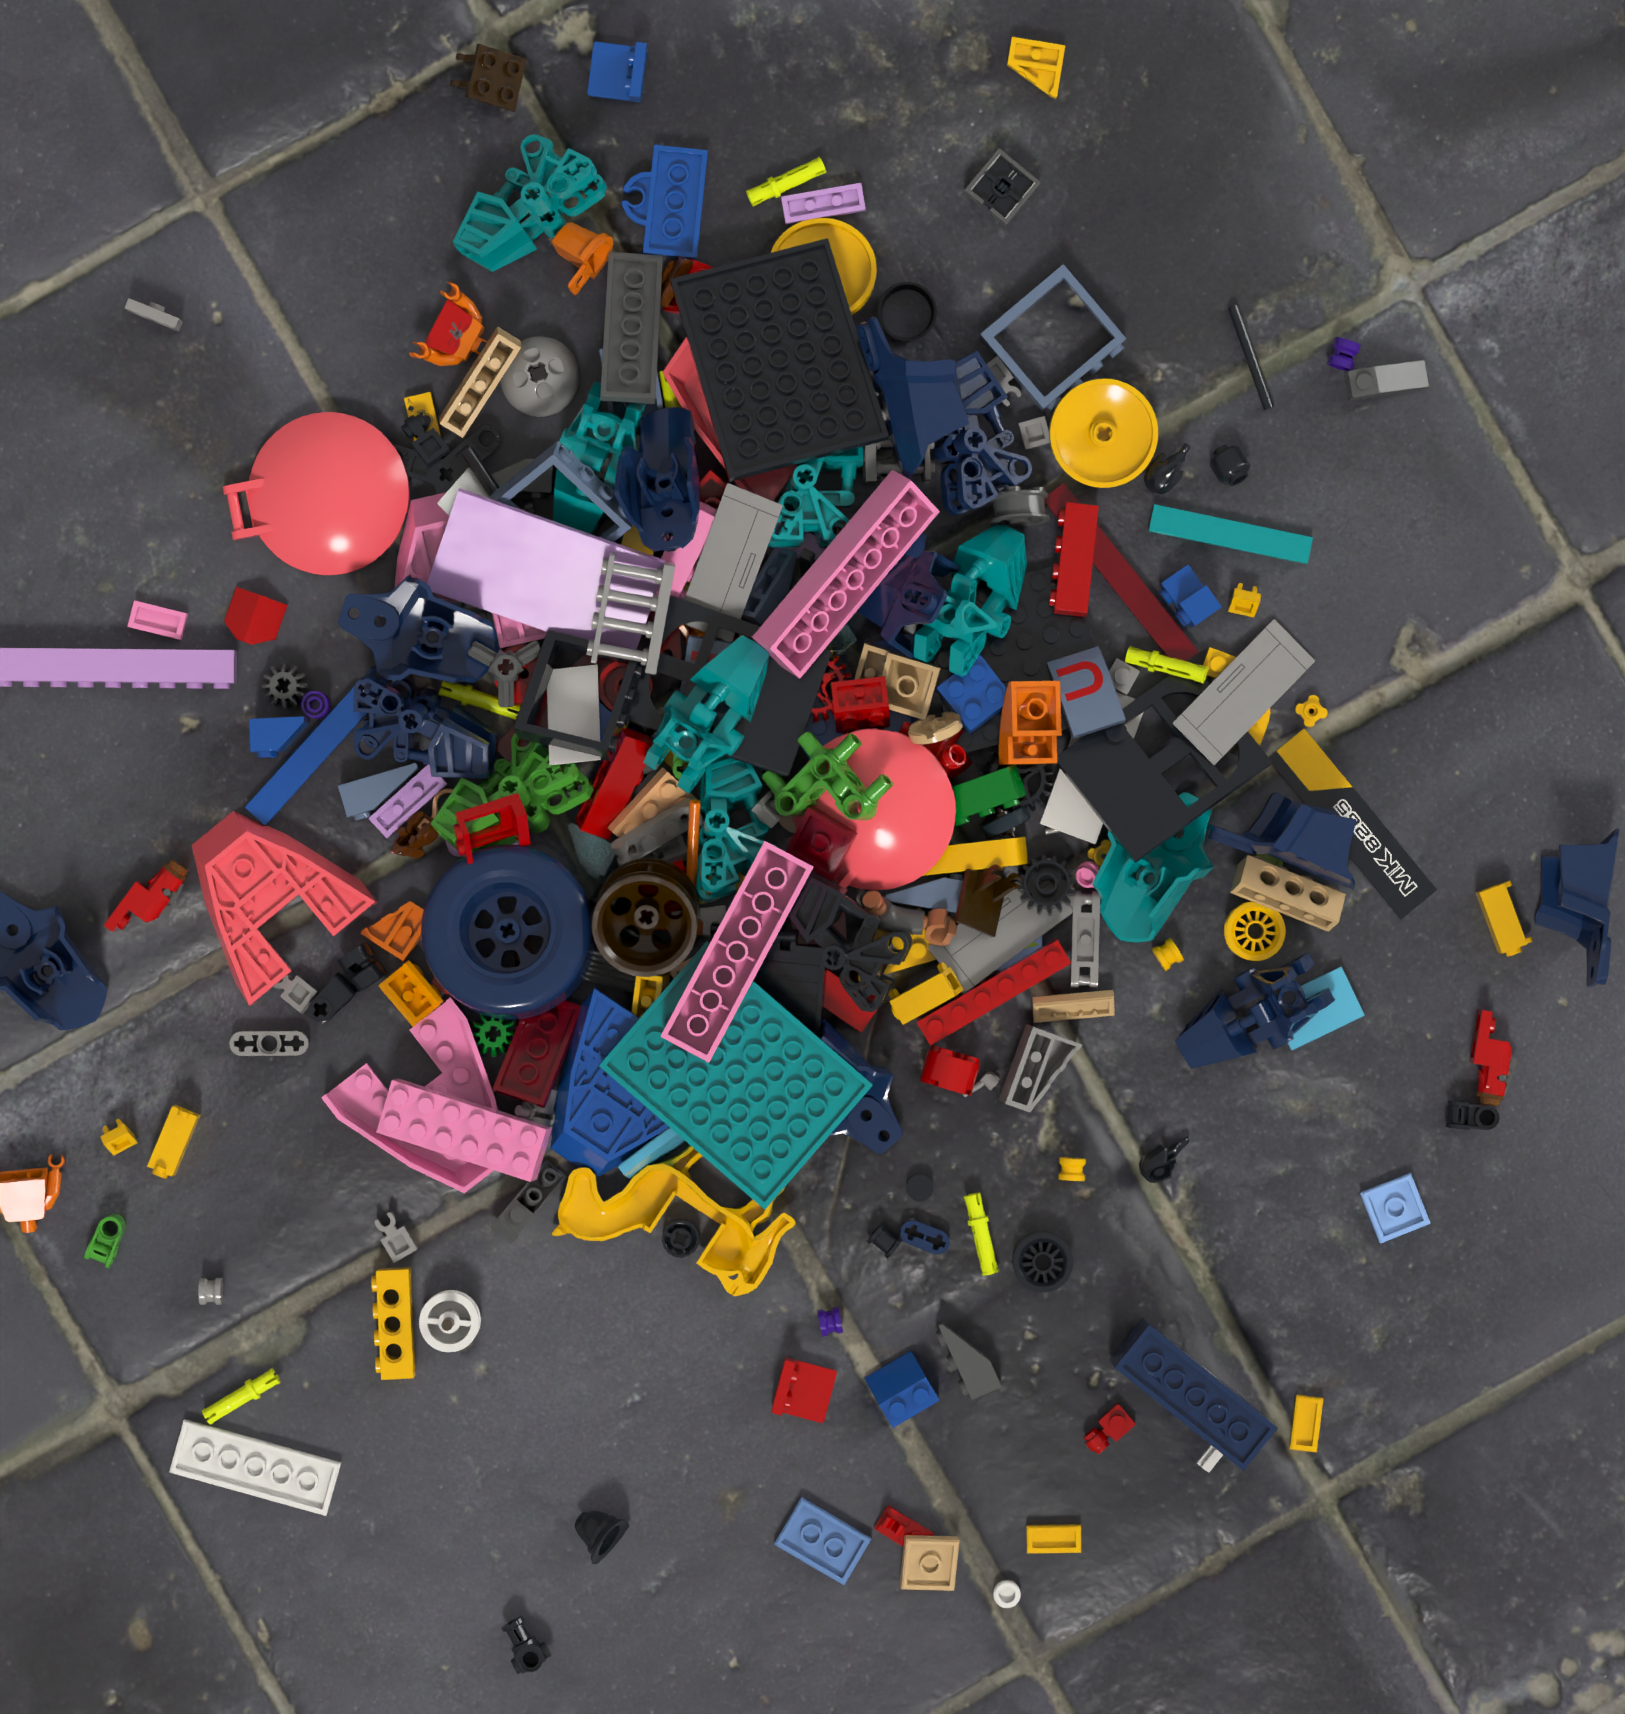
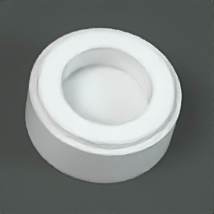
M1002 1580L995 1585L993 1597L999 1606L1011 1608L1020 1600V1589L1014 1581Z

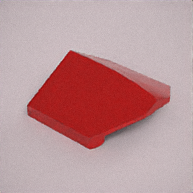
M236 587L224 622L237 640L251 645L276 640L288 605Z

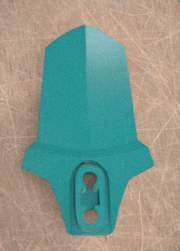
M1187 792L1179 795L1187 807L1199 800V798ZM1212 808L1184 827V835L1181 838H1177L1176 834L1136 863L1133 862L1108 830V837L1112 845L1092 885L1101 899L1100 913L1107 926L1119 940L1135 943L1152 941L1191 882L1205 877L1214 868L1204 850L1206 827Z

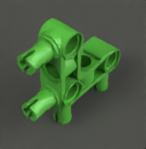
M805 732L799 737L798 743L809 755L810 761L788 784L780 775L767 771L762 776L763 781L775 795L774 801L777 812L780 815L792 817L804 816L808 807L811 805L815 806L817 804L816 800L828 790L836 801L835 805L848 819L867 821L875 816L879 804L878 800L894 785L888 776L880 774L866 789L847 764V759L862 745L859 738L852 733H849L835 749L823 748L812 732ZM828 762H829L830 768H829V771L827 772V768H826V767H827V764H828ZM793 799L794 805L791 809V801ZM859 803H861V811H860V812H858V805H859Z

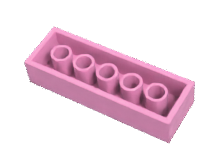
M395 1079L391 1081L376 1133L532 1182L537 1180L552 1127L402 1079Z

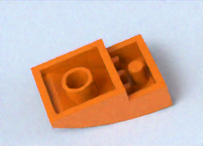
M1060 681L1008 682L1000 722L999 765L1057 763V736H1062Z

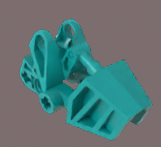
M536 134L529 135L522 141L520 146L528 173L517 168H509L505 173L507 181L499 192L496 191L492 196L477 191L453 240V244L463 256L493 272L537 250L532 241L542 232L548 237L554 238L560 229L566 225L565 219L561 215L562 213L574 217L601 200L605 196L607 189L605 181L596 173V167L588 157L568 148L562 158L552 151L554 144L550 139ZM532 141H538L540 143L539 150L535 153H528L526 151L527 145ZM591 184L597 185L598 189L593 191L590 187ZM515 189L521 192V198L508 207L506 204L507 198ZM582 190L587 198L584 199L579 192ZM568 198H578V203L574 208L568 209L565 207V202ZM530 213L531 216L520 224L519 221Z
M595 381L588 393L586 404H583L570 427L564 429L559 442L568 450H572L575 457L584 465L589 466L594 473L595 471L600 472L609 453H612L613 455L603 483L608 484L614 491L618 457L623 451L624 446H631L636 450L635 435L646 403L630 402L623 421L612 413L601 412L604 401H600L601 383ZM557 469L554 488L553 521L595 535L608 515Z
M863 447L807 461L794 470L786 484V493L781 496L778 502L783 507L775 528L779 522L785 524L782 526L779 535L774 533V528L768 546L773 548H798L801 546V542H804V532H814L819 548H827L837 536L832 528L838 527L842 530L845 527L842 522L847 524L850 521L838 509H848L855 500L852 493L853 480L856 479V470L863 466ZM820 470L825 473L841 471V478H843L842 491H817L813 486L817 481ZM784 504H791L795 511H788L785 509Z
M995 524L959 546L953 563L959 565L960 569L958 572H950L952 578L951 588L949 591H946L947 598L938 616L932 624H923V627L915 633L914 657L926 663L931 662L941 647L943 637L953 638L957 641L950 648L949 671L963 677L969 673L986 642V633L999 638H1003L1007 634L1011 624V616L1002 611L1006 606L1017 609L1027 568L1025 535L1008 526ZM982 579L987 582V587L993 591L980 609L975 605L976 588Z
M742 635L708 662L690 679V682L696 686L688 697L676 690L663 709L665 714L653 740L654 744L648 750L643 763L655 771L670 750L678 758L689 761L677 784V787L689 794L713 761L725 754L732 756L742 743L745 736L734 728L742 717L751 723L767 674L769 653L759 644ZM706 694H710L711 696L706 703H701ZM724 700L726 701L725 704L730 708L711 734L709 731L717 715L713 710L719 702Z
M721 756L713 761L700 779V813L704 814L705 819L699 831L698 848L701 854L698 857L696 890L702 902L706 903L716 901L736 891L735 884L740 882L737 874L741 873L746 877L764 843L760 839L766 836L769 826L762 823L752 811L759 802L757 797L762 792V783L753 766L726 756ZM745 806L746 812L750 814L752 823L736 830L728 827L730 822L728 815ZM712 876L711 882L707 879V877ZM706 891L711 892V895H706Z

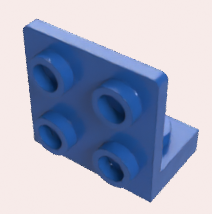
M594 42L588 96L641 103L648 52L647 43L636 42L634 47Z

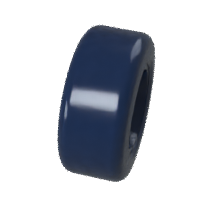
M513 844L494 845L472 852V864L468 865L465 856L452 864L437 880L427 898L421 922L422 947L426 961L440 985L457 1001L474 1012L505 1020L524 1019L540 1015L566 1000L581 984L589 970L596 946L592 932L593 908L587 894L572 873L550 855L534 848ZM503 897H515L517 903L514 912L503 914L499 908L498 900ZM534 906L542 916V921L528 926L522 917L529 907ZM482 910L488 911L494 917V922L489 929L477 928L475 926V921ZM511 926H513L512 929L514 930L515 935H509L506 939V935L503 933V930L505 928L510 929ZM531 935L540 936L544 940L539 952L535 955L531 954L524 947L527 937ZM485 939H492L496 948L490 957L483 958L476 948V944ZM506 951L517 952L520 959L518 967H502L501 963Z

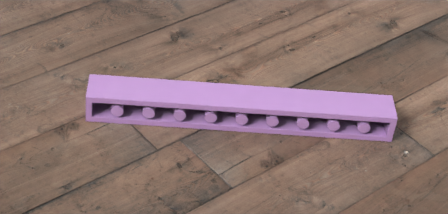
M0 648V687H13V682H23V687H40V682H50V687H67V682H78V687L94 688V683H105V688H121V683H132V688H148V683H159V688H176V683H186V688L203 689V684H214V689H230V684H237V651Z

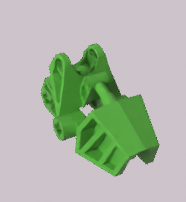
M515 733L511 740L512 764L505 759H498L494 764L496 771L478 786L461 778L431 822V825L443 839L457 849L455 844L457 839L453 830V825L457 824L456 812L518 793L527 813L530 831L540 833L546 830L550 824V816L545 810L558 815L585 802L591 797L594 790L593 785L579 771L576 763L549 765V750L543 747V744L530 741L527 746L519 747L518 741L520 739ZM499 783V791L489 796L494 791L493 788ZM582 784V791L578 792L577 786ZM566 791H569L570 798L566 795ZM554 796H562V800L558 805L550 806V800ZM499 812L465 822L469 834L499 824ZM514 835L473 848L472 852L494 845L513 844L517 840Z

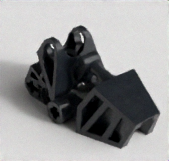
M811 871L788 916L807 943L814 939L824 951L821 955V961L827 969L837 970L841 967L844 968L840 974V983L855 1004L862 1011L874 1012L885 1003L896 981L883 974L887 965H900L901 962L906 960L912 947V937L907 931L898 929L874 940L881 924V917L876 913H869L859 907L857 902L848 897L850 890ZM842 912L848 915L852 914L863 921L853 944L846 940L833 926V924L840 920ZM893 937L902 939L904 943L903 949L899 950L894 947L892 943ZM837 952L841 954L839 958L836 955ZM851 970L859 973L860 982H855L851 979ZM867 983L869 987H866L861 992L859 988H861L864 984ZM874 994L876 999L871 1002L868 1001L867 998Z

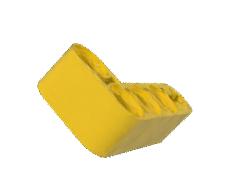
M1026 837L948 845L939 861L923 876L966 871V869H987L994 864L1001 867L1029 864Z

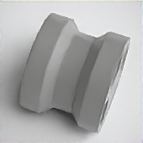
M200 1278L198 1288L199 1304L206 1305L208 1302H214L216 1305H222L224 1294L223 1278H216L215 1280Z

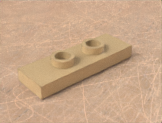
M1113 990L1032 997L1033 1021L1038 1023L1115 1015Z

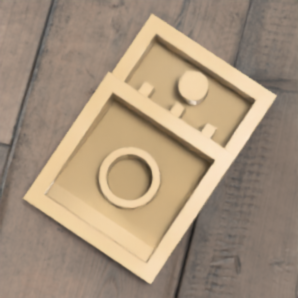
M867 642L864 644L854 680L885 676L889 709L926 720L941 668L918 660L915 657L912 660L899 651Z

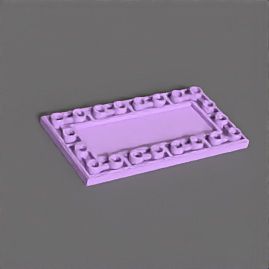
M459 488L427 585L430 586L432 592L546 632L551 630L587 640H595L596 629L591 628L594 612H600L601 602L596 601L598 586H604L606 575L601 574L603 558L609 559L610 552L615 553V563L657 570L658 567L663 568L664 561H668ZM612 573L609 589L653 597V594L656 595L660 584H655L653 580ZM607 600L605 617L646 624L651 608ZM602 627L600 643L636 650L642 634Z

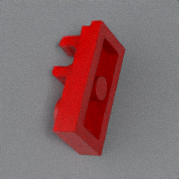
M887 1505L874 1527L876 1531L901 1546H904L905 1535L934 1536V1532Z

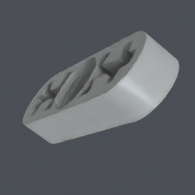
M240 1031L231 1037L229 1045L232 1052L238 1056H297L308 1050L310 1041L308 1036L302 1031ZM253 1035H258L257 1048L259 1052H254L255 1046H247L244 1051H241L240 1046L235 1045V1042L240 1040L241 1036H244L246 1041H255ZM267 1035H271L277 1040V1047L273 1051H267L262 1046V1040ZM281 1035H286L284 1041L294 1040L295 1035H297L299 1040L304 1041V1046H300L299 1051H295L294 1046H284L286 1052H282L283 1042Z

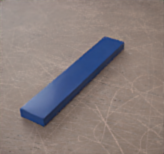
M354 687L245 807L265 826L367 715L364 712H354Z

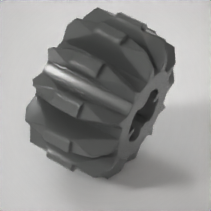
M282 663L281 672H279L278 668L273 665L271 670L274 676L272 677L267 673L263 675L265 679L270 680V684H261L262 689H270L264 695V698L270 699L275 696L271 703L272 706L276 707L281 700L282 709H287L288 700H290L291 704L296 707L298 702L295 696L297 695L302 699L305 696L304 693L299 692V688H308V684L299 683L305 677L304 673L294 676L297 672V666L293 665L288 672L287 664ZM282 679L286 682L289 680L291 683L288 686L289 691L287 693L283 690L280 692L278 689L281 686L280 681Z

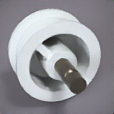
M445 1290L432 1296L424 1305L419 1318L420 1331L425 1341L434 1349L442 1352H456L467 1347L476 1337L481 1325V1315L475 1301L469 1295L457 1290Z

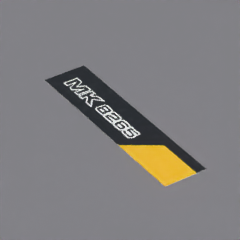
M1305 729L1301 730L1269 757L1274 767L1306 805L1338 811L1337 816L1357 820L1350 844L1349 858L1400 920L1437 890Z

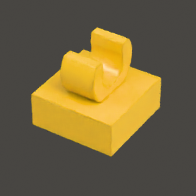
M1239 583L1232 594L1228 612L1254 618L1260 604L1261 594L1257 593L1258 589L1256 586H1253L1250 592L1242 590L1243 583Z
M116 1119L118 1127L110 1130L106 1125L103 1126L104 1135L100 1136L104 1146L114 1156L138 1143L135 1135L120 1119Z

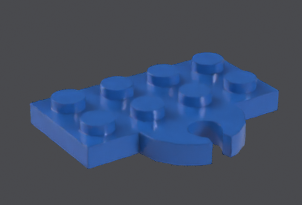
M654 145L651 172H641L631 177L623 188L624 193L628 194L632 191H639L643 195V200L638 205L622 201L627 217L635 224L645 227L643 254L677 258L682 256L687 259L697 260L708 150Z

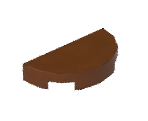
M680 256L677 261H670L663 270L660 305L668 307L674 297L670 279L686 275L693 264L690 259Z

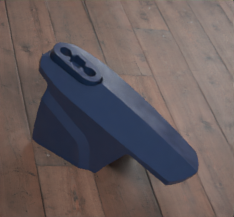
M679 407L656 410L644 416L641 422L639 451L631 446H624L623 451L618 457L614 486L615 497L628 521L638 529L644 546L655 552L659 550L673 552L678 548L683 549L693 540L699 518V471L691 411ZM668 533H671L673 537L670 541H667L669 539Z

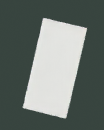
M598 665L553 669L547 686L548 729L600 742ZM549 745V765L601 760L599 756Z

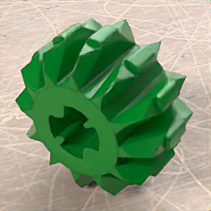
M481 1014L480 1016L484 1024L474 1021L473 1025L479 1028L480 1031H472L473 1037L480 1036V1040L475 1041L476 1045L484 1044L481 1053L486 1054L489 1047H491L492 1057L497 1056V1047H499L503 1054L507 1053V1048L503 1043L505 1042L510 1046L512 1040L507 1037L514 1036L515 1030L508 1031L507 1028L514 1025V1021L511 1020L504 1024L503 1021L505 1019L496 1020V1018L492 1017L489 1021L487 1016ZM492 1026L498 1027L496 1031L499 1029L501 1031V1036L496 1037V1041L490 1040L491 1036L487 1037V1031H490Z

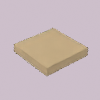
M905 1535L900 1588L903 1590L954 1591L960 1541L958 1536Z

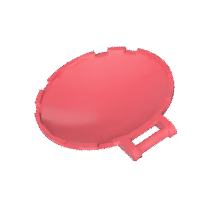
M336 412L313 413L287 423L277 430L261 448L252 466L249 481L222 487L223 493L227 495L234 529L231 532L233 540L260 536L265 545L282 561L301 571L318 575L346 574L373 563L391 547L398 537L409 507L408 476L397 449L373 425L357 417ZM245 491L253 526L244 529L238 493Z
M877 728L855 730L850 732V734L852 733L857 736L862 745L847 759L849 767L866 789L880 774L888 776L894 785L878 800L879 804L875 816L867 821L848 819L835 805L836 801L828 790L816 800L817 804L814 807L858 833L833 880L844 888L851 886L864 890L894 889L923 876L944 854L951 840L955 825L956 800L954 790H952L946 770L935 755L924 745L914 744L910 741L909 736L896 731L878 730ZM849 733L834 738L826 743L823 748L835 749ZM828 762L827 767H826V768H827V772L829 771V768H830L829 762ZM861 803L858 805V812L861 811ZM803 816L794 817L796 830Z

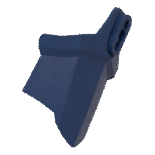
M874 316L857 325V333L874 389L882 398L899 468L903 476L909 479L922 463L928 445L946 434L970 424L953 382L956 374L955 362L951 359L910 361L893 354L880 323Z
M923 551L918 558L904 554L856 612L881 627V636L887 643L913 660L914 653L911 651V641L900 634L899 631L902 626L932 624L935 621L947 598V592L939 585L934 576L943 578L950 572H958L960 566L947 560L935 551Z
M409 576L390 593L348 594L344 600L338 620L339 627L354 635L373 651L377 673L387 680H402L409 674H415L453 683L460 681L474 683L485 675L490 667L468 655L473 642L477 641L493 651L499 652L496 630L491 621L478 616L476 613L434 597L429 585L418 578ZM357 608L360 616L351 618L349 615L350 609ZM383 616L386 619L385 625L378 626L374 621L375 617Z
M1275 792L1270 795L1261 814L1249 830L1242 834L1209 823L1207 824L1206 829L1210 830L1208 839L1253 854V852L1256 854H1269L1352 890L1355 888V880L1347 869L1350 844L1357 820L1337 816L1338 811L1293 802L1282 794Z
M1619 828L1612 831L1600 844H1560V857H1541V904L1534 916V922L1538 926L1558 931L1575 939L1586 949L1587 987H1594L1597 984L1605 985L1608 978L1611 938L1608 937L1611 912L1608 909L1614 876Z
M0 892V991H5L36 1022L52 1024L59 1030L75 1029L95 1022L105 1004L108 988L65 933V919L59 906L35 911L15 901L5 893ZM9 925H16L18 927L16 935L10 934Z
M822 1018L820 1039L873 1084L829 1136L843 1133L861 1142L875 1153L882 1154L903 1136V1129L895 1116L888 1097L894 1074L884 1067L871 1066ZM869 1110L872 1118H866L863 1111ZM881 1130L887 1131L890 1137L883 1138Z

